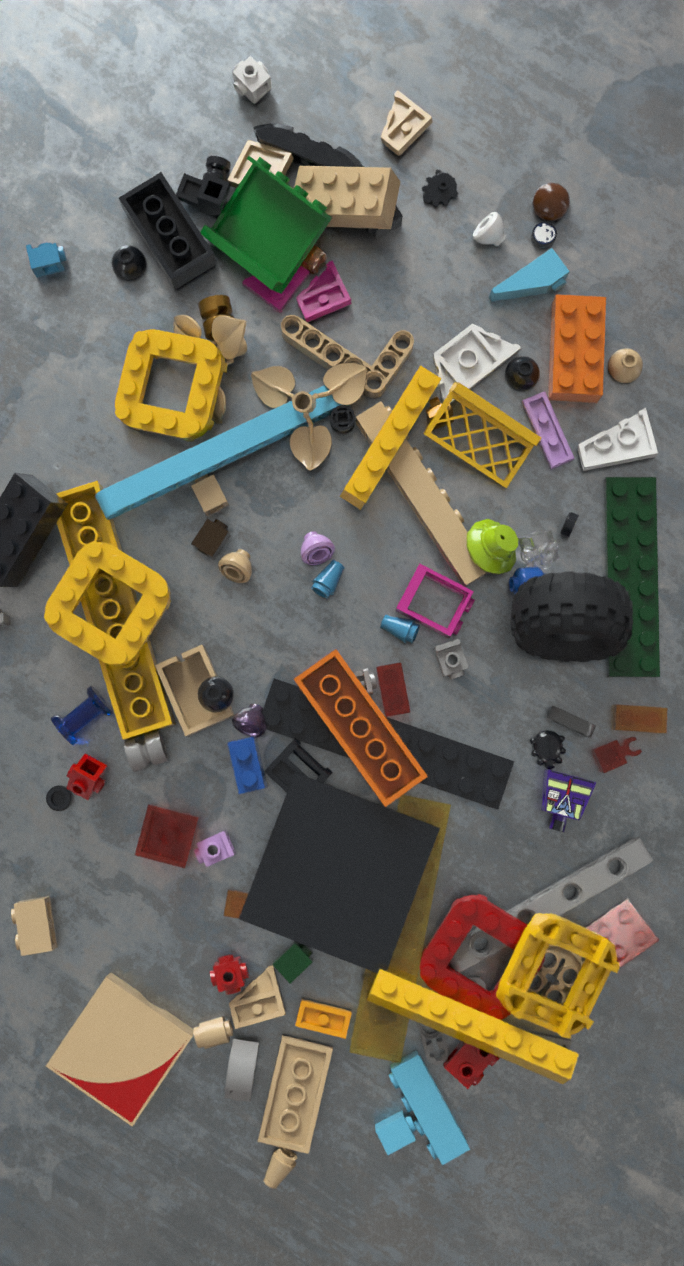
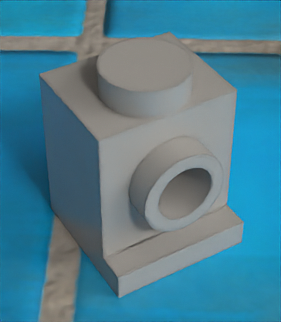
M459 639L434 647L433 650L443 677L449 676L450 680L465 675L464 670H467L469 667ZM453 655L457 658L455 665H451L448 662L449 656Z

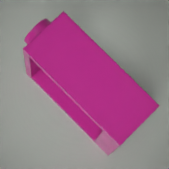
M419 563L395 611L449 639L452 633L458 634L463 624V621L459 620L463 612L468 613L475 601V599L471 598L474 591ZM424 577L463 597L447 628L408 609Z

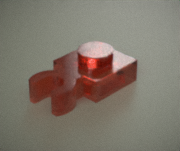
M636 737L626 738L621 746L618 740H613L592 749L602 773L627 764L626 755L638 756L642 753L641 749L635 751L629 749V744L637 740Z

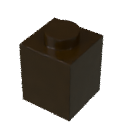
M207 518L191 545L215 561L231 536L229 531H227L228 526L218 519H215L213 522Z

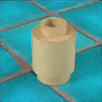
M224 1016L199 1023V1026L193 1028L198 1048L204 1047L208 1049L229 1043L230 1036L234 1035L230 1020L226 1021Z

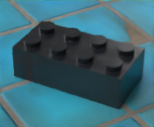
M162 172L119 197L124 212L174 290L216 265L213 251Z
M14 473L0 496V587L19 586L68 505L67 502L30 474Z

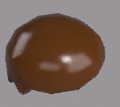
M550 182L540 186L535 192L532 202L535 214L542 220L551 222L562 218L570 205V196L567 190L558 183Z

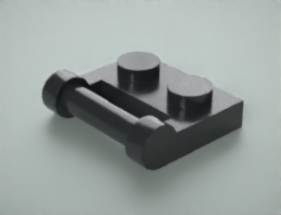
M296 738L264 771L285 792H288L295 772L306 776L288 759L292 753L319 776L316 779L319 782L324 783L333 773L328 767L325 769L300 746L301 742Z

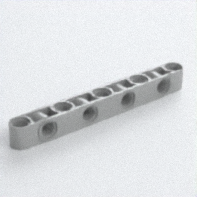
M637 837L506 912L517 919L525 911L531 913V920L537 913H552L560 916L647 866L653 859L641 838ZM617 860L620 868L618 872L611 874L609 864L611 861ZM568 886H574L576 890L575 896L571 899H566L564 896V890ZM477 928L467 934L449 962V965L460 973L507 947V945ZM477 938H486L487 945L484 949L477 950L474 948V942Z

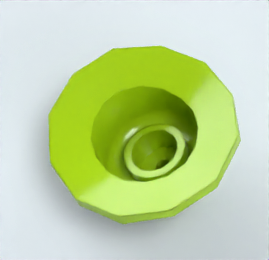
M490 519L475 522L467 532V549L472 561L484 572L499 575L511 571L516 563V549L518 547V537L515 531L510 526Z

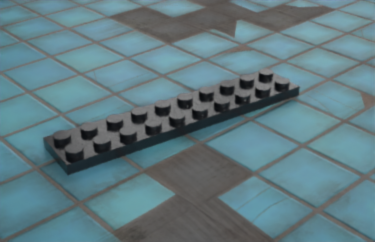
M274 678L257 726L349 758L298 686ZM386 717L428 777L420 783L497 810L499 809L514 761Z

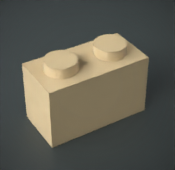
M50 896L15 903L14 909L11 910V918L13 924L17 925L18 934L15 935V945L17 950H20L21 956L49 952L56 949L57 941Z

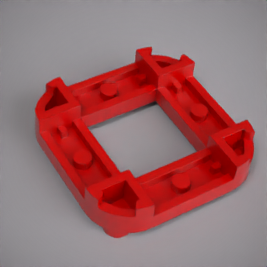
M484 895L464 896L453 902L450 911L427 947L424 948L420 961V976L427 986L440 995L502 1021L511 1013L501 1004L496 996L500 980L494 989H491L489 992L449 967L448 964L473 925L515 950L527 924L489 902ZM544 955V957H543V959H542V962H541V964H540V966H539V968H538V970H537L535 976L537 975V973L539 972V970L541 969V967H542V965H543V963H544L545 955Z

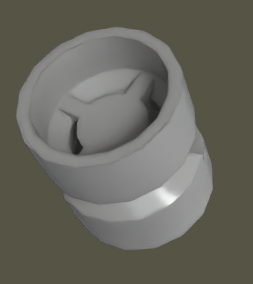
M159 730L146 733L143 739L137 736L124 740L126 756L133 772L148 768L149 763L157 765L169 761L165 742Z

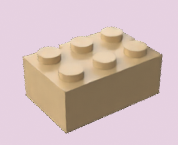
M203 645L181 653L182 658L185 660L181 662L179 657L175 656L155 665L182 730L187 737L235 717L231 705L222 712L214 713L207 711L199 703L198 689L201 683L209 677L218 676Z

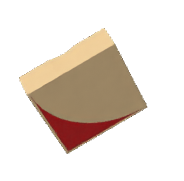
M109 973L46 1067L133 1127L194 1033L190 1026L168 1011L153 1005L135 988L113 973Z

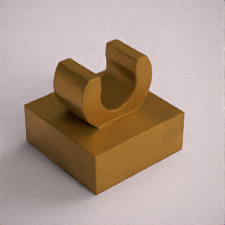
M438 397L428 400L430 404L429 409L426 410L428 425L442 405ZM449 404L447 407L449 417H453V408ZM443 413V415L441 416L440 419H444V418H445V414H444V413ZM446 422L437 423L433 430L447 425Z

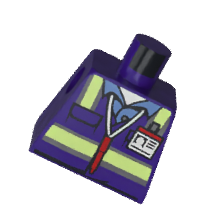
M545 769L541 810L553 813L549 829L564 832L568 818L580 820L596 782Z

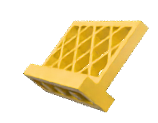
M454 382L449 389V394L423 434L504 488H507L532 448L537 446L541 437L461 383ZM452 399L461 404L462 415L449 417L447 407ZM466 408L469 409V410L472 411V412H471V413H466ZM443 413H444V414H445V418H444V419H440L441 416H442ZM472 415L481 417L483 428L470 431L467 417ZM463 418L466 432L453 435L450 420ZM486 421L493 426L487 427ZM446 422L449 436L438 438L431 433L437 423ZM497 428L502 431L503 442L490 445L488 430ZM484 431L486 446L473 448L471 434ZM467 435L469 450L458 451L455 449L453 438ZM507 435L511 437L513 440L508 441ZM448 439H450V444H451V445H449L448 443L444 442L443 440H448ZM518 442L525 447L520 456L511 458L508 444ZM504 445L507 459L494 462L491 448ZM487 449L490 463L479 465L476 463L474 452ZM470 453L471 459L464 454ZM508 463L509 473L504 480L496 476L495 465ZM485 467H491V472L485 469Z

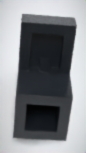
M184 173L176 196L180 201L199 208V211L202 213L219 215L228 197L230 183L208 174L205 175L204 180Z

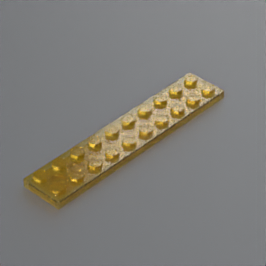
M402 795L399 798L397 812L440 828L387 972L416 984L451 805ZM365 969L349 1052L401 1063L409 1018L367 1001L377 973Z

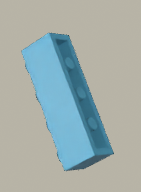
M418 1050L390 1064L392 1073L389 1074V1078L395 1089L400 1087L405 1095L401 1098L408 1112L413 1110L417 1118L414 1124L421 1136L426 1134L430 1142L427 1144V1148L433 1159L439 1158L441 1164L444 1165L470 1150L466 1138Z

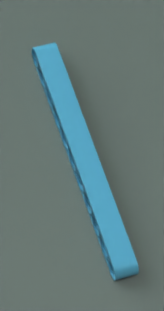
M324 385L318 389L309 392V394H318L326 392L329 389ZM332 394L316 399V407L313 412L309 413L313 424L330 416L334 408L341 406V404L333 399ZM292 401L117 482L99 491L95 498L106 519H113L293 434L297 428L301 426L307 427L308 423L303 413L295 410Z

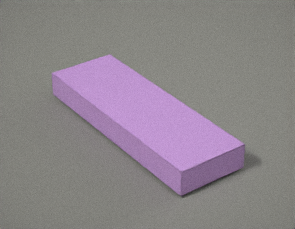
M544 391L522 400V406L534 433L541 437L539 445L550 470L573 461L575 458L546 392Z

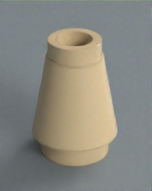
M282 1147L274 1150L263 1180L267 1186L276 1189L293 1170L297 1159L294 1151Z

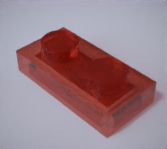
M401 662L376 667L385 717L410 713Z

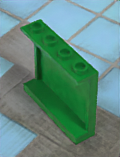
M248 156L247 159L252 162L251 167L212 228L204 225L200 233L271 290L282 294L333 217L325 212L328 207L317 199L313 202L307 198L309 193L298 185L295 188L288 184L290 179L280 171H277L276 174L270 170L272 165L263 158L259 157L258 160H255Z

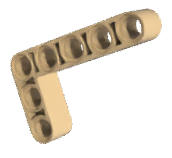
M288 315L281 322L283 339L325 369L329 370L331 367L341 363H356L366 367L368 372L363 394L371 399H377L384 394L413 351L414 338L412 334L406 330H400L392 336L371 366L296 315ZM291 325L297 326L299 328V330L294 334H290L286 331V329ZM311 339H315L319 342V345L309 347L306 343ZM398 341H405L409 346L405 349H400L396 346V343ZM336 353L340 358L337 361H329L327 355ZM386 360L392 361L395 366L392 369H386L382 366V363ZM372 380H376L381 386L378 389H371L367 384Z

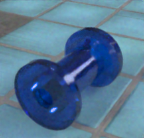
M92 685L86 691L89 697L62 718L60 715L51 717L54 726L72 745L78 742L76 733L98 715L103 713L105 716H110L114 713L107 701Z

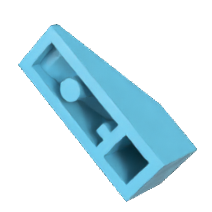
M551 248L491 289L489 299L493 302L546 294L552 289L555 292L567 283L565 280L570 271L553 248Z

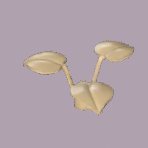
M187 315L175 316L173 323L174 333L201 338V328L193 318ZM222 315L216 317L213 321L212 335L215 341L210 342L220 349L228 366L234 363V358L242 356L247 352V344L244 339L246 320ZM221 387L218 388L212 420L217 424L223 423L222 418L226 410V398Z
M356 363L337 364L331 367L323 378V382L329 390L313 395L305 391H300L295 395L291 392L295 388V378L290 370L282 366H272L251 373L254 389L264 404L271 408H277L286 404L288 397H290L295 410L303 413L309 428L301 426L293 432L290 438V448L294 456L308 470H313L324 462L332 446V437L329 430L322 425L313 427V422L309 416V413L313 412L316 407V399L332 394L333 399L341 405H351L357 402L364 392L368 371L366 367Z

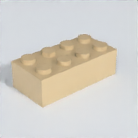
M299 166L295 186L298 185L309 193L307 198L313 202L317 199L328 207L325 212L333 218L327 227L391 229L401 181L391 168Z

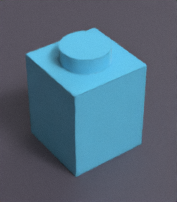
M403 1110L375 1124V1131L387 1155L416 1141L414 1131L417 1128L411 1115L406 1117Z

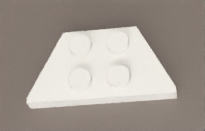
M471 324L433 353L436 374L442 378L439 382L442 401L449 394V389L454 382H459L468 389L473 388L518 353L521 347L516 343L513 345L500 339L501 336L488 333L477 325Z

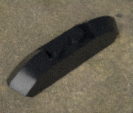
M269 123L253 127L257 142L291 152L293 155L292 163L299 166L364 167L358 158L348 150L340 146L333 149L326 142H316L302 132H293L294 127Z

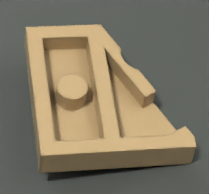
M397 90L394 95L392 109L389 110L387 116V124L384 126L381 134V142L400 156L433 123L432 116Z
M273 965L265 969L258 978L253 980L246 989L229 1002L235 1029L286 1015Z

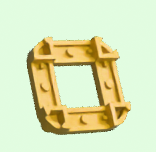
M155 329L137 331L127 349L115 398V415L124 424L137 431L141 430L179 438L187 442H193L195 439L200 438L208 430L211 431L214 425L212 416L223 373H227V363L220 349L212 342L202 338ZM163 358L196 365L185 413L142 404L153 359Z
M93 541L76 554L46 603L44 619L54 633L106 664L122 666L135 661L139 657L141 649L165 610H168L170 607L171 592L167 581L159 573L108 543ZM100 570L143 594L116 639L73 613Z
M537 913L532 917L531 922L527 925L500 980L496 996L501 1004L520 1020L522 1018L552 1030L564 1038H571V1035L580 1032L584 1028L589 1030L594 1021L589 1016L611 971L618 973L620 963L617 962L615 945L600 934L556 914ZM550 944L557 945L586 958L564 1004L528 990Z

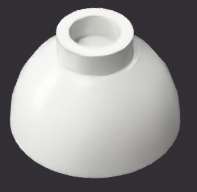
M498 212L489 214L480 222L473 233L475 241L485 245L494 244L496 247L506 238V235L503 233L504 223Z

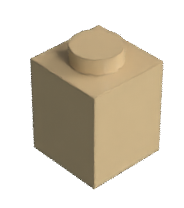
M206 474L196 479L195 484L191 485L206 516L229 506L214 474L211 476Z

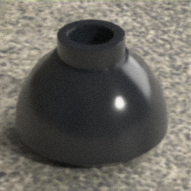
M130 245L122 246L115 251L112 257V268L119 278L134 280L145 271L146 259L138 248Z
M519 356L512 359L505 370V377L509 385L521 391L533 388L540 376L538 364L527 356Z
M219 676L207 678L198 689L199 703L210 712L217 713L226 710L234 698V690L230 682Z

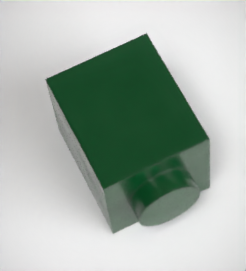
M294 941L273 961L272 965L291 984L313 963L311 956L313 951L309 946Z

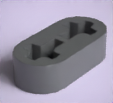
M555 706L551 707L547 716L549 720L588 738H591L596 728L594 724Z

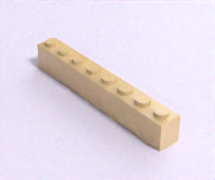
M381 401L356 417L355 423L370 446L392 412V409L389 406L385 407ZM407 435L386 470L461 585L467 587L488 572H484L472 561L467 549V531L462 524L464 522L462 515L457 509L453 511L448 503L450 502L448 494L443 488L439 490L435 484L436 476L430 468L426 469L421 462L423 460L421 453L416 447L412 448L407 441L409 436Z

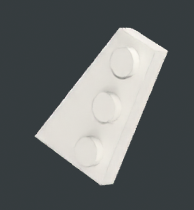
M646 408L640 410L629 419L626 418L620 421L618 425L609 430H604L580 443L577 448L583 471L653 458L658 454Z

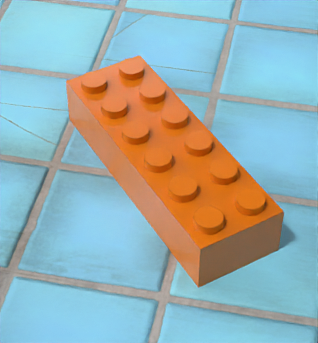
M337 649L294 678L296 684L384 807H387L428 777Z

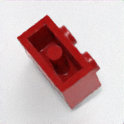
M460 1041L450 1052L443 1066L463 1086L469 1089L471 1085L476 1086L484 1077L483 1071L488 1065H495L500 1057Z

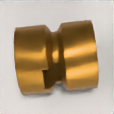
M214 295L204 298L198 303L201 318L205 320L203 322L205 337L208 340H214L212 335L214 319L222 315L234 318L230 315L232 313L230 298L227 295Z

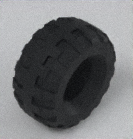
M586 572L547 573L543 576L530 578L527 582L521 584L518 592L513 597L511 609L512 635L515 637L519 648L532 656L562 662L603 660L607 657L618 655L626 648L628 640L632 637V601L629 599L628 592L624 586L606 576H597Z

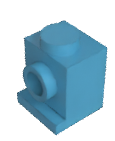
M42 243L37 248H33L31 244L26 245L30 266L36 277L65 271L63 262L67 261L63 246L58 247L56 243Z

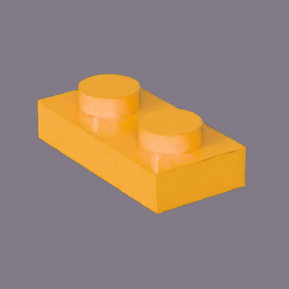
M301 999L295 1026L346 1039L352 1011Z

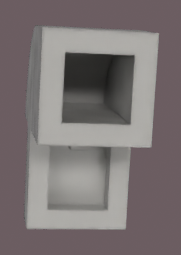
M233 1039L225 1084V1098L235 1101H251L259 1047L258 1042Z

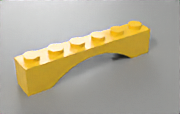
M420 365L339 497L358 509H362L442 378Z

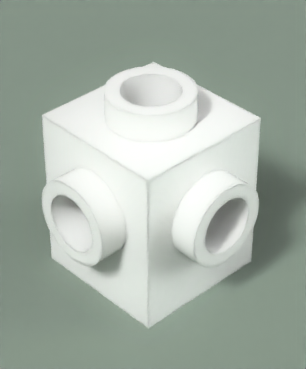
M250 56L235 66L233 86L241 96L245 95L253 104L272 89L271 76L262 62H256Z

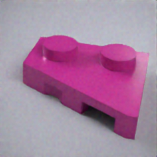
M333 260L329 261L319 277L315 276L310 282L309 287L296 297L299 309L307 323L352 304Z
M300 266L282 294L271 290L255 276L244 279L242 285L281 313L310 276V272Z

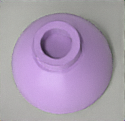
M315 531L309 532L304 536L305 541L301 546V558L305 564L319 565L332 557L335 552V546L328 537L320 535Z

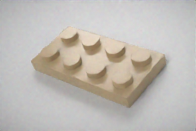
M282 1035L258 1142L309 1154L333 1047Z

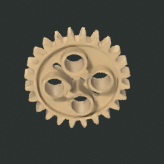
M550 944L545 954L552 953L554 961L551 965H542L537 973L539 977L538 983L533 987L529 986L528 990L537 993L543 988L541 995L546 998L549 992L557 990L559 991V998L556 1002L564 1004L585 959L581 960L582 956L557 945ZM561 959H565L564 964L558 968ZM567 969H573L575 972V976L571 981L563 980V973ZM548 973L556 978L554 982L547 980L546 975Z

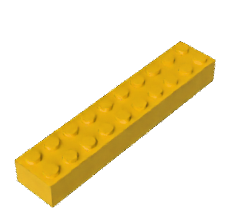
M98 481L56 493L68 503L57 521L69 565L76 554L93 541L108 543L122 551L113 519H106L95 498V495L103 490V486ZM103 570L98 572L81 599L86 621L115 639L138 603L133 588ZM149 638L141 649L139 657L126 665L111 666L99 660L123 740L176 725L165 688L155 667L157 662Z

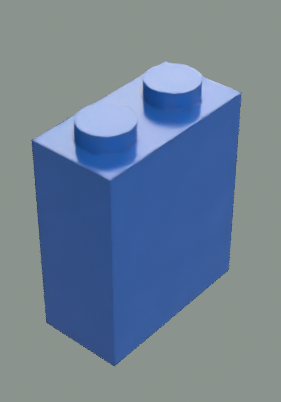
M257 737L227 742L239 794L267 788L268 784Z

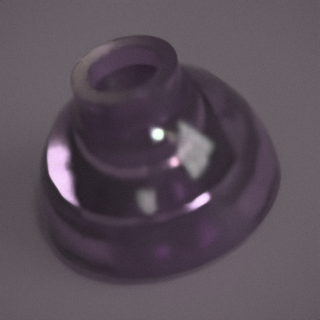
M250 704L248 708H243L232 719L234 728L244 735L261 737L266 732V719L262 714L263 708L257 704Z

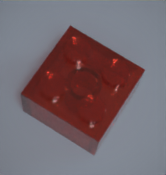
M153 803L148 804L135 856L181 868L188 867L202 816Z

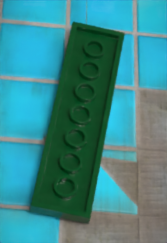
M606 477L604 479L606 577L611 578L614 582H619L625 587L633 606L632 637L628 640L627 646L616 656L607 657V677H660L656 477Z

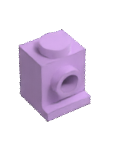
M227 830L197 842L198 848L194 849L198 862L200 864L204 862L206 867L236 854ZM215 845L218 849L217 854H210L208 851L209 846Z

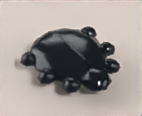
M436 170V175L426 178L428 185L422 187V191L426 192L423 195V200L427 203L433 201L434 206H438L439 202L447 205L452 196L454 198L458 197L457 183L455 178L449 173Z
M546 730L540 732L535 738H531L530 742L534 745L532 756L539 758L537 761L538 765L545 764L546 769L552 770L555 768V763H562L560 755L566 753V749L563 748L562 744L565 741L563 735L559 736L554 731Z

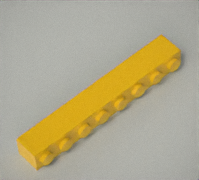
M380 969L377 973L367 1001L558 1083L564 1084L571 1080L578 1053Z

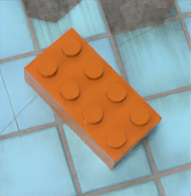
M556 294L551 304L549 401L598 403L603 396L606 297Z

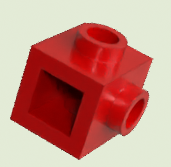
M85 753L77 764L74 763L70 767L66 776L69 778L66 789L89 801L94 792L99 794L106 782L103 776L107 765Z
M233 954L218 958V962H215L213 970L210 971L213 987L217 986L218 992L225 991L226 995L241 991V987L245 986L246 978H249L246 962L242 963L241 956L233 957ZM224 973H232L233 979L225 980Z

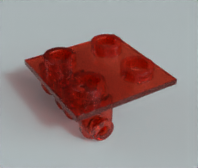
M628 899L586 927L615 945L617 962L620 963L619 969L659 941Z

